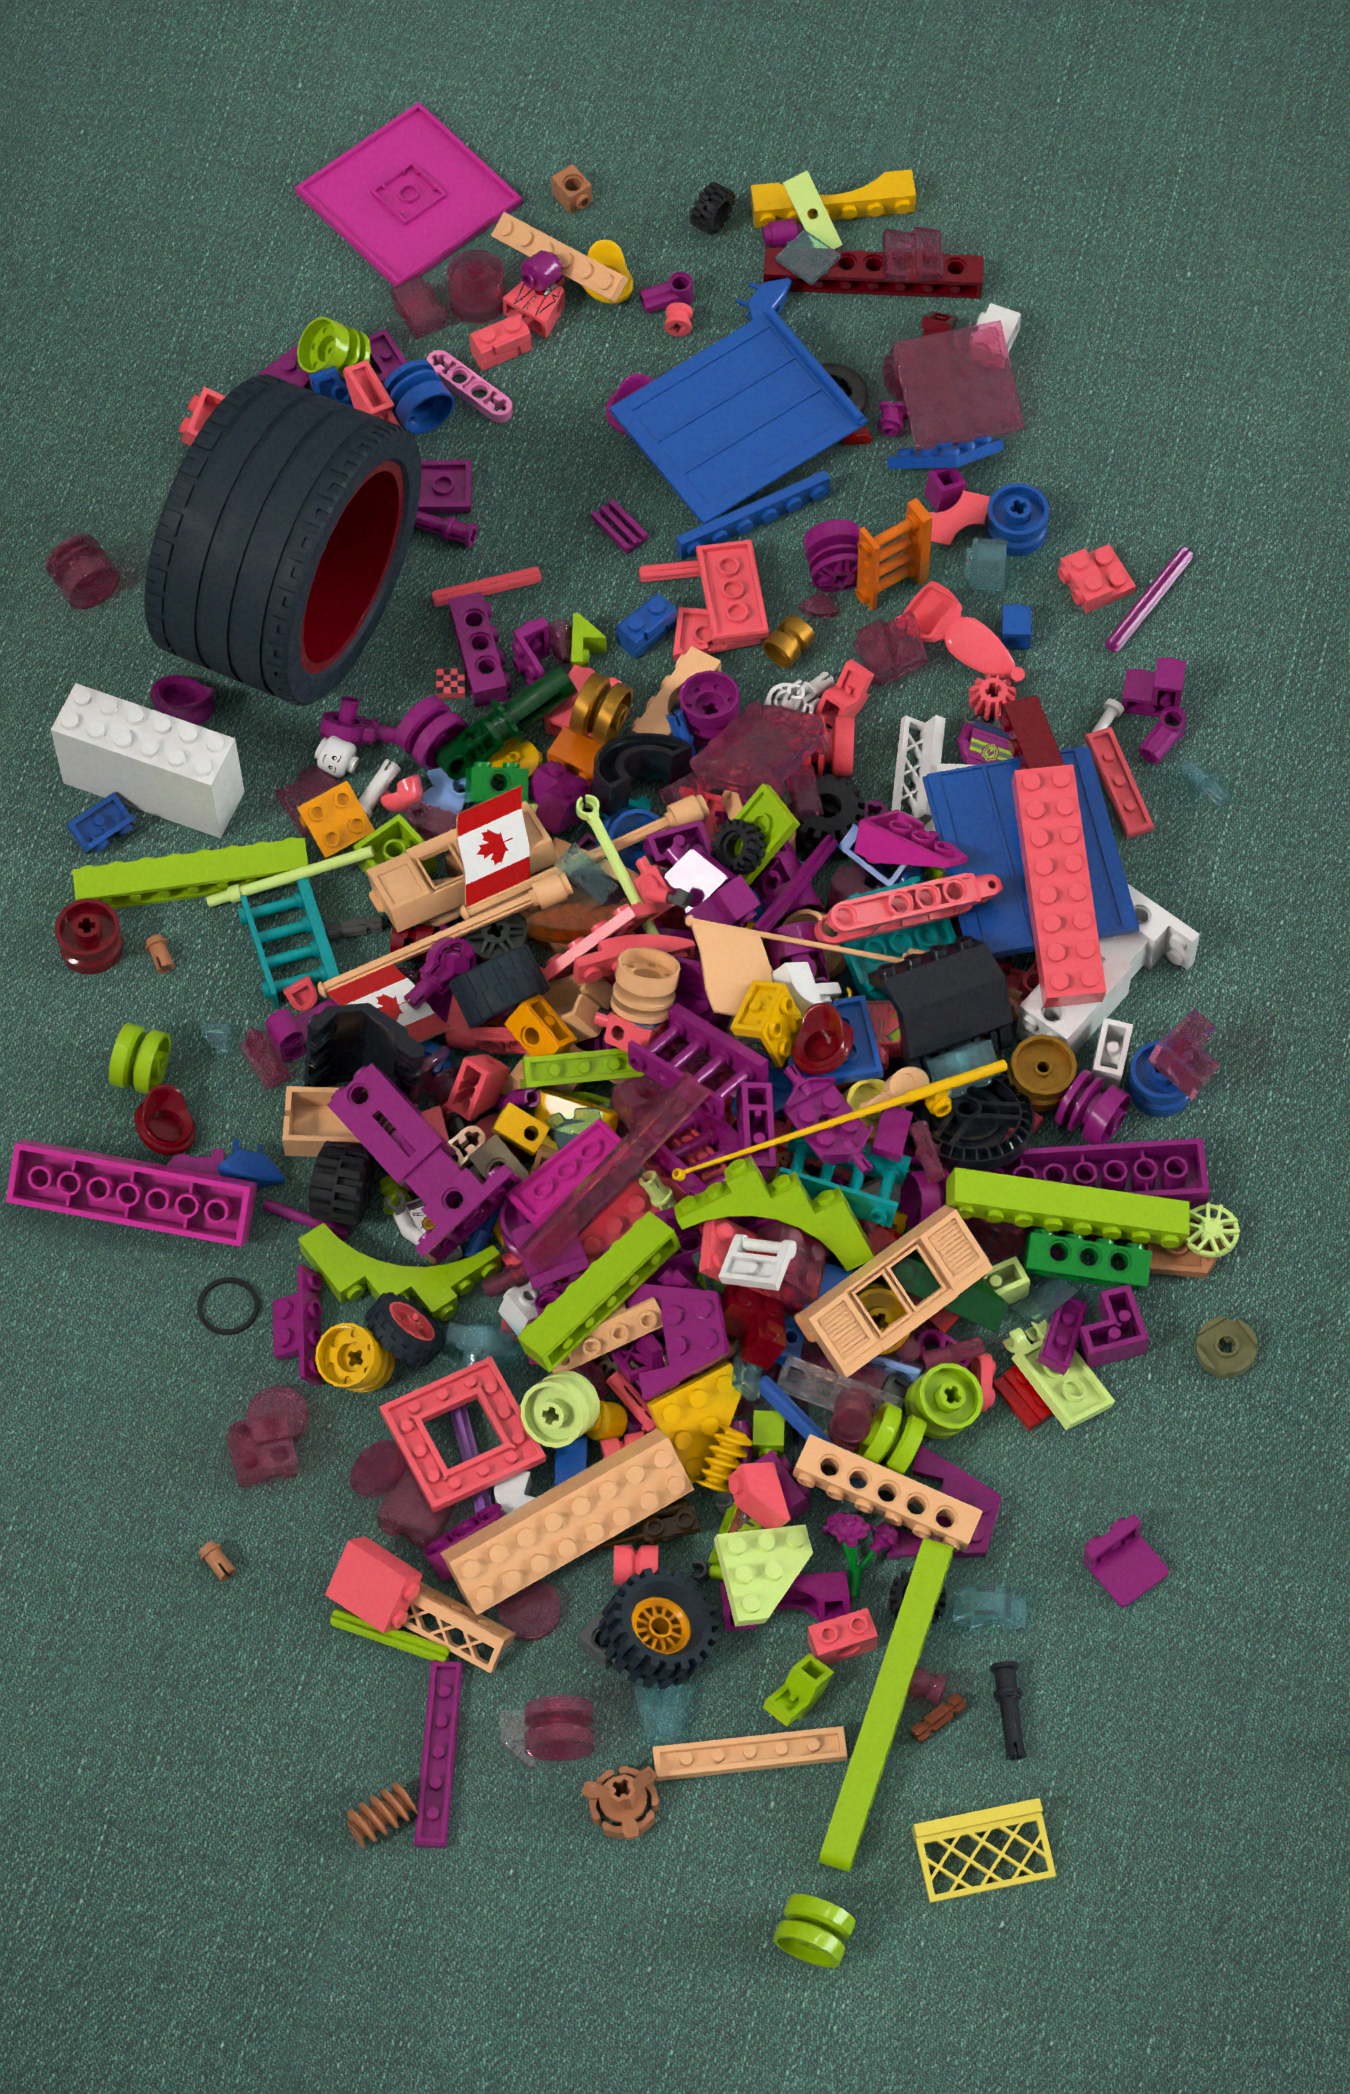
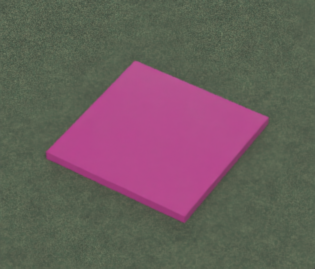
M417 102L295 187V193L398 291L498 222L503 212L509 214L523 204V198L420 102Z

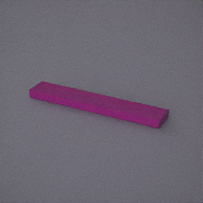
M431 1660L414 1847L447 1849L463 1662Z

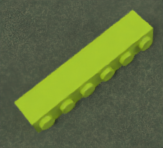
M650 1211L642 1218L636 1220L629 1231L620 1239L614 1241L607 1252L598 1260L592 1262L585 1273L576 1281L570 1283L563 1294L554 1302L548 1304L543 1313L532 1323L524 1327L521 1334L517 1337L524 1352L550 1373L681 1247L675 1231Z

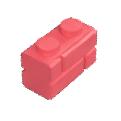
M519 313L469 334L470 351L482 371L532 350L531 332Z

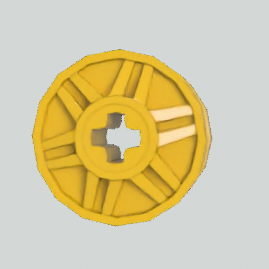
M340 1323L330 1327L321 1336L316 1347L315 1361L318 1372L326 1382L358 1393H371L382 1388L390 1380L395 1369L396 1357L393 1356L394 1353L390 1350H385L380 1341L375 1340L372 1336L374 1333L369 1331L367 1327L354 1323Z

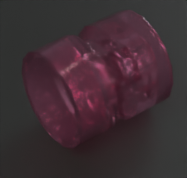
M850 1387L838 1394L830 1422L831 1431L837 1439L852 1444L858 1443L867 1437L870 1432L875 1409L874 1399L869 1392L862 1388Z

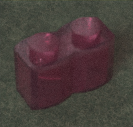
M421 276L391 288V301L416 340L445 328V318L448 317L444 304L442 302L438 303L434 298L435 293L432 285L429 282L425 283Z

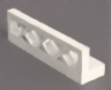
M905 715L901 718L891 811L901 810V801L906 800L912 809L910 816L919 819L926 825L932 820V815L922 777L927 776L929 773L937 772V764L941 763L945 718L935 715L924 723ZM909 727L920 731L918 742L915 743L910 735ZM909 750L912 751L917 759V765L912 767L906 757ZM909 775L914 783V790L911 792L904 783V776Z

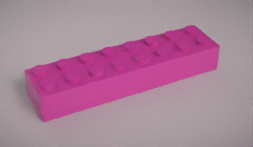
M22 1139L14 1144L6 1202L241 1247L249 1242L258 1183Z

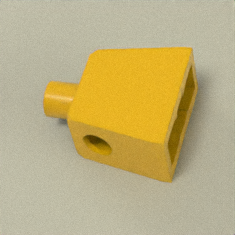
M510 1102L503 1108L490 1130V1133L497 1134L504 1141L531 1156L536 1153L540 1145L556 1150L561 1145L560 1142L546 1135L550 1129L549 1126ZM525 1129L534 1132L535 1138L533 1141L525 1138Z

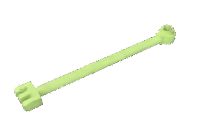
M585 795V806L590 808L592 812H584L583 798L580 797L576 803L578 817L590 824L631 905L637 902L644 904L599 817L600 806L598 799L592 795ZM652 918L642 925L646 934L660 935Z

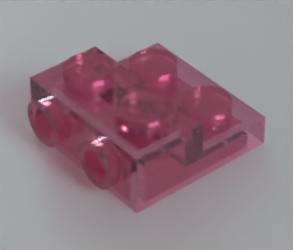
M907 611L886 623L878 619L855 631L857 640L853 643L857 653L863 656L864 663L861 666L874 674L872 681L879 687L928 663L917 621L911 611Z

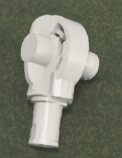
M822 672L812 681H805L803 685H801L802 681L798 679L794 683H780L772 687L763 705L764 714L769 721V725L789 732L801 730L805 722V715H812L813 711L817 709L820 699L817 697L835 685L833 677L830 676L824 680L829 673ZM776 696L773 704H771V699Z

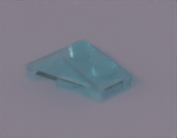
M638 1678L635 1683L631 1682L647 1743L659 1746L680 1744L691 1686L685 1684L674 1686L672 1682L667 1689H659L658 1682L652 1688L642 1687L644 1680Z

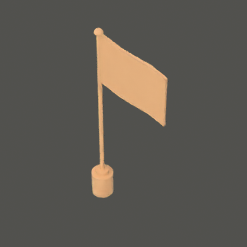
M688 915L685 918L686 925L692 928L700 952L704 985L709 1003L714 1013L736 1016L753 980L773 982L770 963L761 937L892 963L903 961L904 957L910 954L928 952L910 948L907 953H903L902 957L898 958L695 919L693 915Z

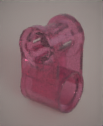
M421 801L414 802L407 808V822L413 829L416 826L415 831L424 841L456 828L457 815L452 812L441 810Z

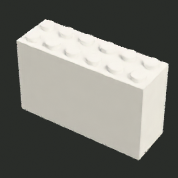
M75 683L51 728L64 784L104 798L115 792L124 805L218 838L222 837L245 792L235 738Z

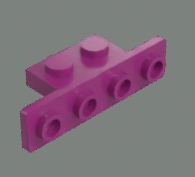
M303 1264L297 1267L298 1293L273 1301L274 1357L282 1361L299 1355L300 1378L315 1386L322 1385V1376L318 1372L315 1356L316 1347L322 1336V1307L320 1304L322 1283L319 1273Z

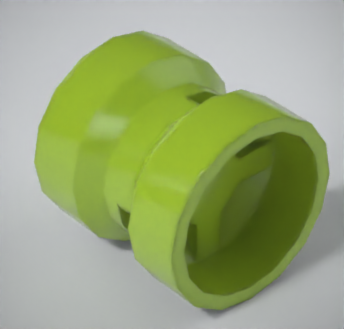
M391 1176L384 1177L379 1182L381 1193L384 1197H389L393 1206L399 1202L395 1191H399L404 1195L405 1203L412 1201V1197L408 1195V1190L399 1185ZM384 1198L382 1200L383 1212L393 1215L395 1213L394 1209H390L385 1205Z

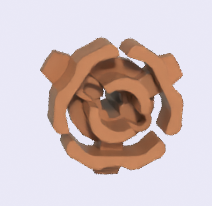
M622 1766L619 1769L618 1776H615L614 1771L609 1769L596 1782L585 1781L582 1795L589 1799L593 1824L597 1826L602 1824L605 1836L631 1840L638 1838L639 1835L645 1833L655 1824L654 1812H657L660 1808L656 1787L653 1785L658 1777L655 1771L649 1766L641 1771ZM648 1794L651 1798L652 1810H649L643 1820L636 1822V1819L643 1814L647 1806ZM599 1802L604 1815L613 1822L622 1823L621 1826H612L605 1821L601 1822V1817L597 1811Z

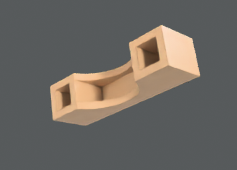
M691 646L685 655H680L671 676L667 675L664 678L657 696H652L649 699L643 716L635 719L631 727V733H656L673 737L666 715L679 702L681 685L687 678L698 672L708 670L721 672V661Z

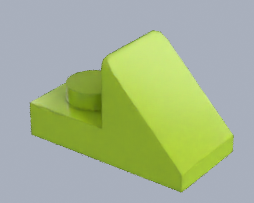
M573 613L571 667L574 664L580 667L589 666V653H606L607 640L579 613Z

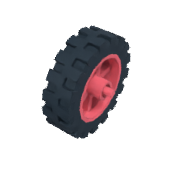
M393 1292L381 1294L365 1316L369 1331L374 1333L372 1336L376 1341H380L383 1344L382 1347L385 1350L393 1352V1356L400 1360L402 1358L411 1365L415 1363L419 1367H423L424 1364L428 1366L445 1346L446 1338L443 1337L444 1332L442 1328H439L435 1318H431L426 1309L418 1307V1303L411 1299L409 1301L405 1296L401 1294L395 1295Z

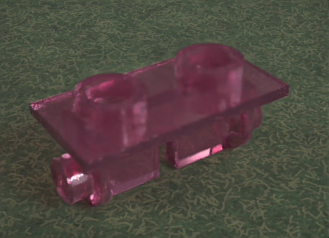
M255 1028L248 1029L245 1032V1040L238 1043V1046L265 1090L292 1078L291 1073L265 1031L260 1032Z

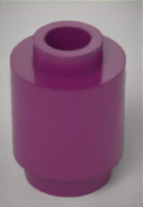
M794 218L768 222V225L762 226L763 241L766 248L798 245L799 239L803 238L801 223H796Z

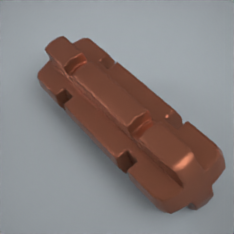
M954 1693L946 1699L945 1705L941 1703L923 1718V1723L919 1721L910 1729L911 1734L917 1741L923 1743L931 1737L930 1732L936 1733L954 1718V1713L958 1715L966 1709V1702L959 1694Z

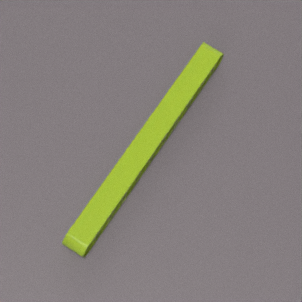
M923 1538L818 1863L849 1873L851 1871L954 1553V1546Z

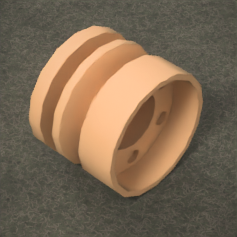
M636 947L621 952L617 960L616 981L613 985V994L610 1001L613 1011L620 1017L639 1024H656L668 1020V1009L673 1005L676 998L675 990L678 986L681 970L679 962L674 956L654 948Z

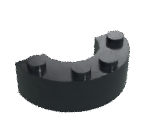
M656 733L628 734L605 743L597 751L594 758L591 795L595 796L599 801V811L610 816L629 806L632 780L651 778L671 784L687 776L690 773L693 746L678 738Z

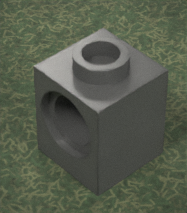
M598 1613L577 1634L578 1646L603 1668L607 1669L612 1663L616 1665L618 1662L615 1658L607 1660L604 1653L609 1647L601 1648L597 1645V1642L600 1640L599 1637L605 1631L599 1630V1621L603 1616Z

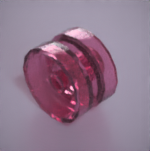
M551 1695L533 1699L524 1705V1723L529 1728L524 1733L525 1753L527 1755L546 1761H570L584 1758L594 1752V1731L589 1728L594 1724L593 1703L588 1699L569 1695Z

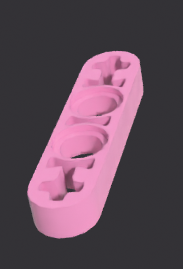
M435 350L428 355L427 361L434 367L435 372L440 376L441 381L447 388L496 423H504L510 420L513 414L512 402L505 394L448 352ZM456 375H464L467 380L463 383H455L452 378ZM476 390L487 392V395L483 398H476L472 394Z

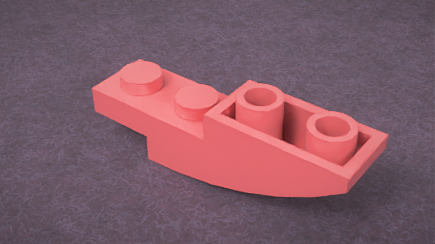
M657 934L626 935L598 941L597 952L574 958L573 977L578 985L586 982H595L600 978L614 975L621 952L636 947L654 948L670 955L694 960L695 943L693 940Z

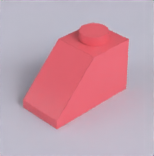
M774 1462L741 1464L728 1476V1486L733 1495L735 1505L765 1529L783 1527L790 1520Z

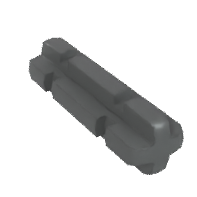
M380 915L369 916L367 920H365V917L342 920L341 924H337V921L325 925L326 935L329 940L339 939L340 935H344V938L365 935L367 931H371V933L383 931V922Z

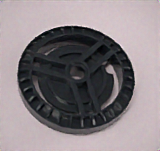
M965 1063L941 1073L935 1069V1066H931V1076L928 1077L929 1083L981 1067L982 1065ZM998 1073L950 1089L948 1096L951 1099L952 1108L943 1117L931 1114L924 1103L926 1102L925 1099L920 1109V1121L914 1111L917 1102L906 1106L905 1110L913 1112L906 1144L916 1154L935 1158L936 1162L934 1164L954 1170L956 1167L983 1172L998 1169L1016 1160L1026 1150L1031 1140L1035 1121L1034 1109L1028 1096L1015 1092L1017 1087L1009 1084L1010 1079L1003 1073ZM1009 1127L1015 1128V1130L1008 1137H1006L1009 1131Z

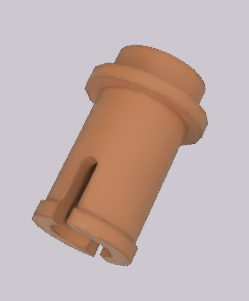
M160 934L149 937L146 940L147 945L145 949L151 954L157 973L165 974L170 972V969L173 970L175 968V964L167 949V939L163 938Z
M210 1541L199 1550L201 1554L200 1560L207 1562L220 1582L226 1581L229 1577L222 1567L231 1576L235 1574L237 1569L221 1551L222 1545L220 1543L216 1544L215 1541Z

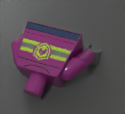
M964 714L963 726L958 737V745L961 759L966 764L979 765L1017 758L1013 757L1010 752L1008 732L1003 733L1001 728L980 721V716H977L975 721H968V714Z

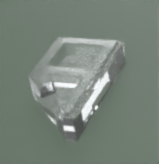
M532 1709L500 1711L502 1746L529 1769H535Z

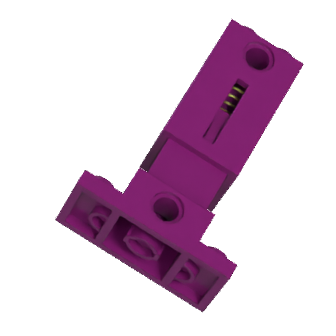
M371 1063L369 1066L360 1068L354 1074V1080L347 1087H341L335 1091L331 1097L332 1101L327 1106L399 1185L411 1193L415 1192L426 1204L421 1210L435 1224L436 1228L426 1231L419 1238V1244L415 1249L423 1258L434 1265H439L503 1205L504 1200L507 1198L505 1194L523 1179L505 1164L502 1167L497 1166L492 1169L486 1176V1182L468 1168L463 1169L452 1157L456 1153L455 1149L396 1084Z

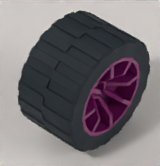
M527 944L500 954L449 982V987L470 1028L478 1027L496 1018L501 1020L508 1017L522 1001L539 994L543 995L550 990V986L530 946Z

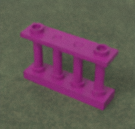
M678 1003L673 1004L668 1009L669 1028L646 1048L633 1040L628 1043V1062L634 1070L644 1073L699 1108L705 1115L711 1116L719 1122L725 1119L724 1099L736 1090L741 1082L746 1080L751 1082L769 1081L768 1059ZM676 1037H681L690 1043L669 1062L656 1055ZM700 1051L713 1057L692 1077L679 1070ZM722 1066H727L736 1072L715 1092L702 1085Z
M688 1102L689 1112L687 1117L654 1134L643 1123L638 1124V1139L636 1143L640 1152L643 1155H648L688 1196H695L705 1191L713 1183L726 1181L725 1174L705 1184L697 1177V1175L718 1164L687 1173L682 1181L673 1179L672 1172L674 1169L680 1168L685 1170L740 1151L741 1144L739 1133L725 1120L719 1122L715 1118L705 1115L699 1108ZM692 1127L703 1133L672 1150H669L663 1144V1142ZM708 1144L715 1145L719 1149V1151L688 1167L680 1160ZM743 1156L728 1160V1162L743 1159ZM759 1169L765 1181L768 1182L767 1169Z

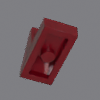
M931 311L925 315L921 328L924 329L921 346L946 352L949 348L958 317L936 311Z

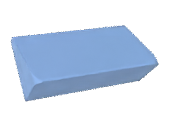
M889 1354L877 1355L861 1367L863 1370L886 1377L894 1372L910 1383H913L920 1377L925 1368L922 1364Z

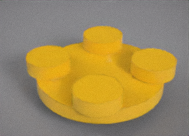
M513 740L506 744V749L495 753L488 762H492V767L503 768V763H520V768H528V779H530L534 775L536 768L542 764L543 757L541 752L537 751L531 742L525 740L526 743L520 745ZM494 775V776H493V777H496V778H498L499 780L502 781V779H501L499 776H497V775Z

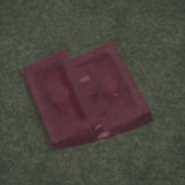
M917 226L913 228L912 232L892 229L884 230L882 246L885 280L926 281L942 278L941 230Z

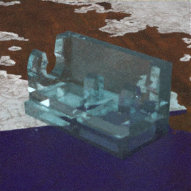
M573 843L554 863L562 873L565 872L567 878L595 905H603L608 900L607 896L618 888L617 883L576 843Z

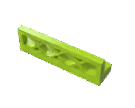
M618 1048L523 1057L524 1079H520L519 1082L521 1089L643 1077L645 1074L634 1070L628 1062V1052Z

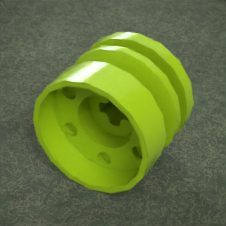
M318 317L308 324L301 335L297 349L298 363L302 370L312 374L335 366L342 377H344V368L365 360L369 362L371 354L370 340L365 333L347 325L344 326L327 317Z

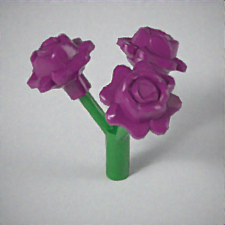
M838 1512L828 1516L827 1525L822 1527L824 1536L831 1535L837 1537L839 1545L843 1546L849 1565L848 1588L850 1597H859L862 1570L875 1554L879 1555L883 1548H893L896 1550L901 1548L897 1544L900 1534L893 1526L884 1521L878 1526L868 1525L858 1515ZM871 1530L874 1541L869 1546V1552L857 1565L856 1546L858 1545V1539L867 1537V1532Z

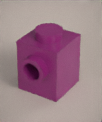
M938 468L929 471L924 494L936 512H943L952 508L959 501L963 491H966L967 483L957 468Z

